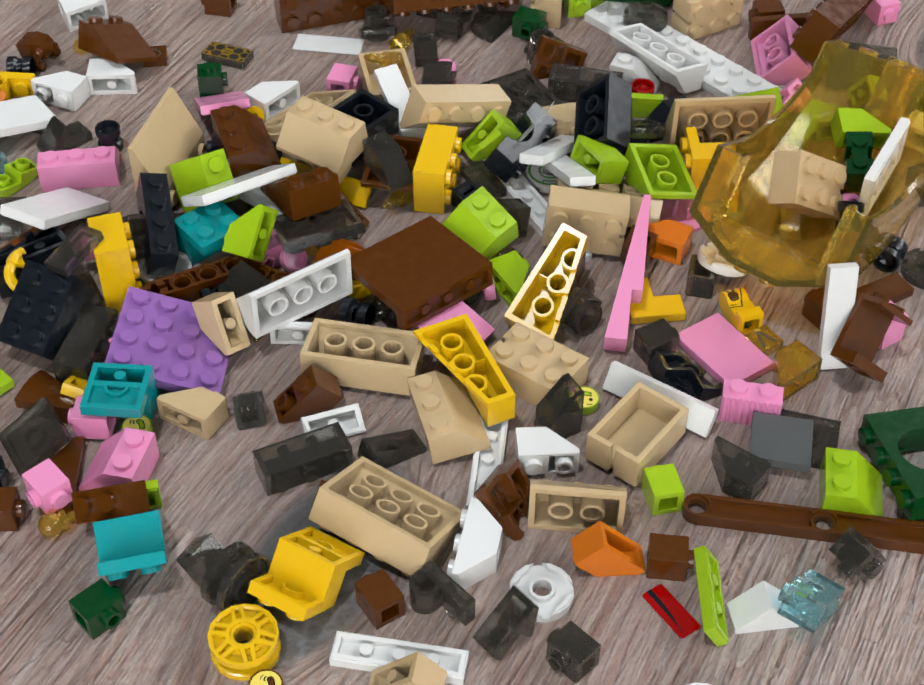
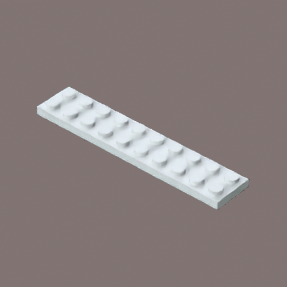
M605 1L587 11L584 15V21L608 35L610 29L642 23L708 64L701 88L716 97H730L779 87L628 3Z

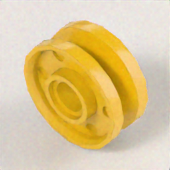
M246 603L230 606L220 612L211 622L207 634L212 663L220 674L232 680L248 681L256 672L264 669L271 670L278 662L281 652L278 624L270 611L265 608ZM245 640H248V641H249V642L243 643V644L240 643V642L245 641Z

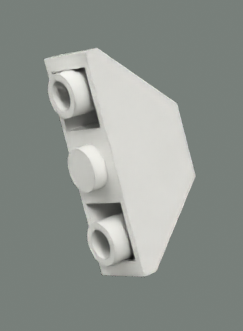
M471 497L468 509H462L460 527L463 530L462 534L456 533L453 552L457 553L455 560L450 559L448 563L447 578L452 579L453 593H460L496 573L499 562L503 528L475 497Z

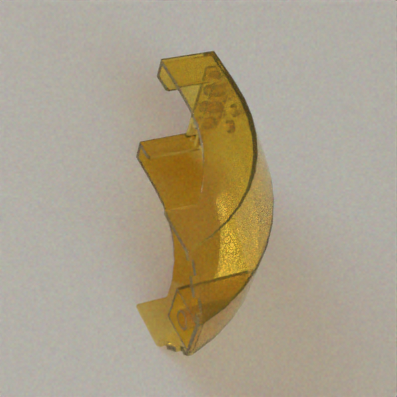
M842 40L824 41L810 75L771 119L745 137L717 145L689 212L725 260L734 265L735 270L744 274L751 273L759 278L758 281L769 287L825 288L827 264L856 262L859 266V276L878 258L924 196L923 69L888 55L886 60L877 57V51L859 46L858 50L848 48L849 43ZM837 108H862L891 128L892 131L901 117L910 119V126L901 159L867 216L858 212V206L852 204L845 208L835 229L837 218H812L768 204L774 151L804 150L844 165V148H835L830 122ZM873 149L871 159L875 161L881 149ZM849 192V193H855V194H857V195L860 197V193H861V192Z

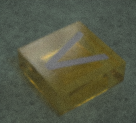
M766 324L744 334L766 356L783 347L784 341Z

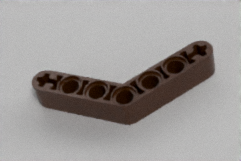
M233 255L152 280L144 285L143 290L194 302L200 299V289L206 287L212 289L217 284L225 281L228 283L231 291L243 296L285 277L289 273ZM318 310L303 316V318L314 316Z

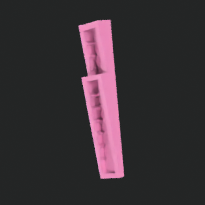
M644 194L605 333L603 350L626 352L630 303L641 304L651 195Z

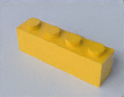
M562 223L505 313L504 318L509 327L518 322L552 340L555 339L580 259L588 248L586 235Z
M467 313L413 331V335L465 386L487 427L515 418V393Z

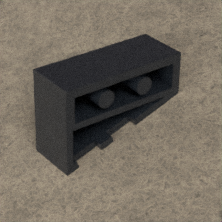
M57 226L46 230L40 229L34 234L32 231L24 234L25 240L13 246L10 243L0 250L1 299L12 297L14 291L5 282L3 270L8 256L12 251L20 247L26 251V254L22 255L25 263L26 260H30L65 273L78 268L71 241ZM16 268L15 276L18 280L23 268Z

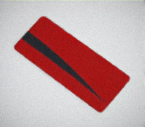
M662 584L642 595L646 602L680 639H684L701 628L700 624Z

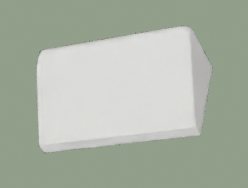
M291 322L270 332L271 344L304 345L313 322Z
M358 403L300 419V425L308 447L366 432Z

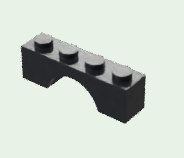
M534 102L516 122L515 126L523 135L545 110ZM547 113L521 142L506 136L483 164L505 184L512 176L517 179L528 165L519 163L520 153L546 142L554 133L551 128L557 121Z
M140 173L136 197L138 212L143 214L145 222L144 257L147 275L175 274L179 251L167 174Z

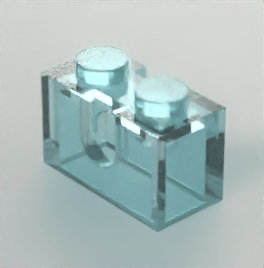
M810 569L802 577L796 575L791 584L787 582L778 596V600L782 603L777 613L814 633L833 617L846 588Z

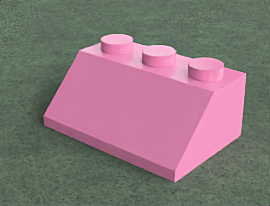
M788 14L750 41L756 75L772 84L787 85L791 80L797 77L799 80H803L813 72L811 63L790 47L795 40L792 38V35L799 26Z
M99 146L96 148H74L71 150L39 152L37 156V172L42 192H50L65 187L86 189L119 186V149L116 146Z

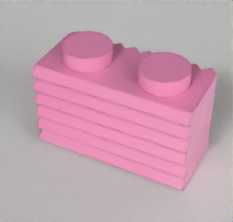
M724 378L718 420L720 422L724 420L726 423L730 421L732 424L736 422L737 424L742 423L743 425L748 424L751 426L753 411L780 415L783 405L784 387L775 386L772 383L760 384L746 382L743 379L732 380Z

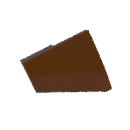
M541 34L532 60L528 80L537 82L538 79L550 78L552 80L564 75L568 77L578 76L588 53L582 48Z
M39 370L27 380L14 400L18 408L41 411L45 413L46 420L68 424V411L74 407L76 399L60 394L63 383L46 371Z
M515 459L498 465L474 495L501 525L502 531L511 539L517 541L524 536V532L519 528V522L521 517L527 516L530 481L519 460Z

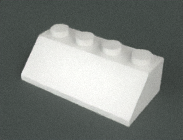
M642 23L609 30V35L620 53H628L632 56L640 57L652 73L657 75L661 81L676 87L678 92L688 94L689 92L701 89L708 64Z
M345 249L236 298L244 326L257 339L352 294L350 251Z

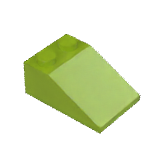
M629 143L624 156L629 161L624 176L630 186L643 195H651V199H698L699 195L677 145Z
M483 186L463 200L442 223V225L488 260L519 237L517 221Z

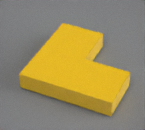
M644 278L641 304L630 303V324L682 321L686 317L681 295L653 296L648 278Z

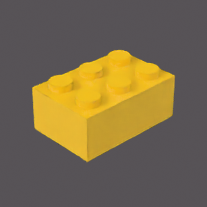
M428 123L413 169L414 211L444 215L446 206L451 205V189L456 188V172L460 173L462 158L458 157L462 147V138L458 137V127Z
M121 212L89 217L87 222L108 315L121 313L128 287L143 290L141 281H135L140 279L137 260L131 261L136 259L133 240L127 241V239L132 238L129 222L123 223Z

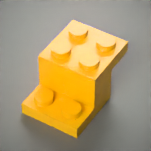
M686 127L685 136L680 138V152L699 195L698 199L715 198V204L720 206L721 214L732 215L739 173L731 143H700L696 127Z
M309 526L279 538L268 573L251 580L247 593L257 597L258 601L263 605L276 607L286 612L285 615L292 620L305 621L335 605L346 571L360 565L365 553Z

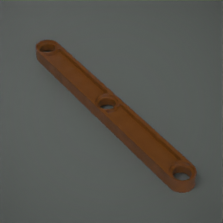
M701 493L689 494L683 502L682 516L687 522L694 525L924 554V522L909 521ZM697 504L702 506L705 511L694 513L688 507ZM825 521L831 528L828 530L820 529L815 525V522Z

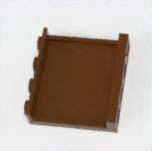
M432 216L351 256L352 281L357 280L393 310L397 316V327L401 330H410L493 285L492 262Z

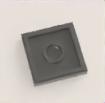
M753 411L748 463L809 473L812 458L814 420Z

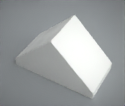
M764 580L726 604L734 634L799 627L800 624L790 595Z

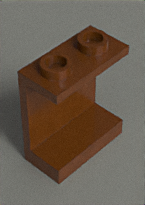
M860 292L830 355L859 375L883 383L887 372L874 364L872 360L892 320L911 326L913 321L904 315L905 310L889 303L890 298L877 292H874L873 295Z

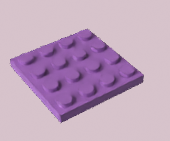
M129 286L105 363L153 365L156 384L159 389L177 392L204 387L210 391L221 393L229 355L225 356L200 329L192 302Z

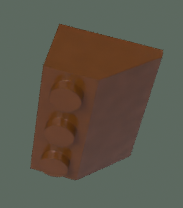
M236 105L210 110L214 135L220 149H224L233 179L271 165L281 164L262 118Z

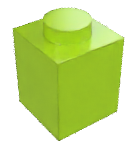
M674 463L644 468L641 489L651 515L656 516L682 511L685 490Z

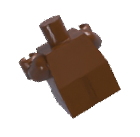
M39 31L27 32L15 44L22 58L25 56L34 57L36 71L44 72V69L48 68L47 64L41 62V60L47 59L49 56L58 57V54H61V49L58 47L57 42H54L48 34Z

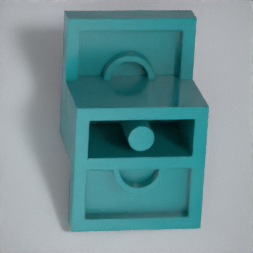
M218 201L207 206H199L175 218L174 224L178 251L185 253L189 257L192 266L222 251L224 237L228 231L229 224L238 219L239 216L222 201Z
M94 362L79 406L81 415L113 416L119 418H142V415H145L149 419H153L157 407L156 398L161 393V389L157 388L153 365Z
M161 509L93 522L99 558L97 563L99 577L107 575L108 581L127 578L130 575V570L141 568V574H148L163 569L162 564L168 562V555L162 527Z

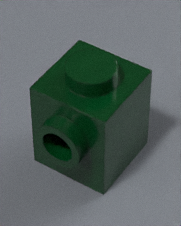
M521 6L513 16L512 36L537 43L541 34L545 35L548 30L549 24L546 22L547 12Z
M221 62L197 64L200 97L224 94V86H228L227 72H222Z
M103 578L68 601L74 620L93 640L108 629L116 627L126 617L123 606L126 600L123 593L115 585L110 587Z

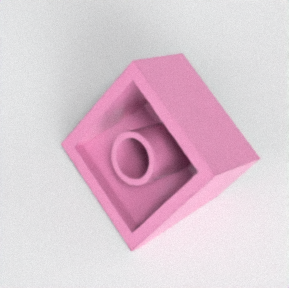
M126 427L103 441L79 486V491L140 480L148 481L160 457L155 433Z

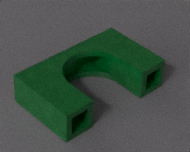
M924 406L864 414L862 425L858 429L860 444L865 446L872 464L877 466L883 476L885 485L891 489L898 507L903 509L909 521L924 519V469L911 464L901 455L905 452L924 449Z

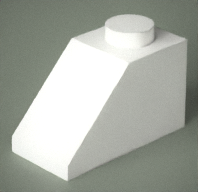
M617 52L610 64L609 72L629 83L639 78L649 79L655 84L654 94H656L660 87V81L642 59L628 53Z
M89 59L86 76L91 95L138 94L134 71L123 64H117L107 59Z
M296 80L261 82L244 94L249 97L250 105L260 107L263 110L265 122L299 100L300 85Z

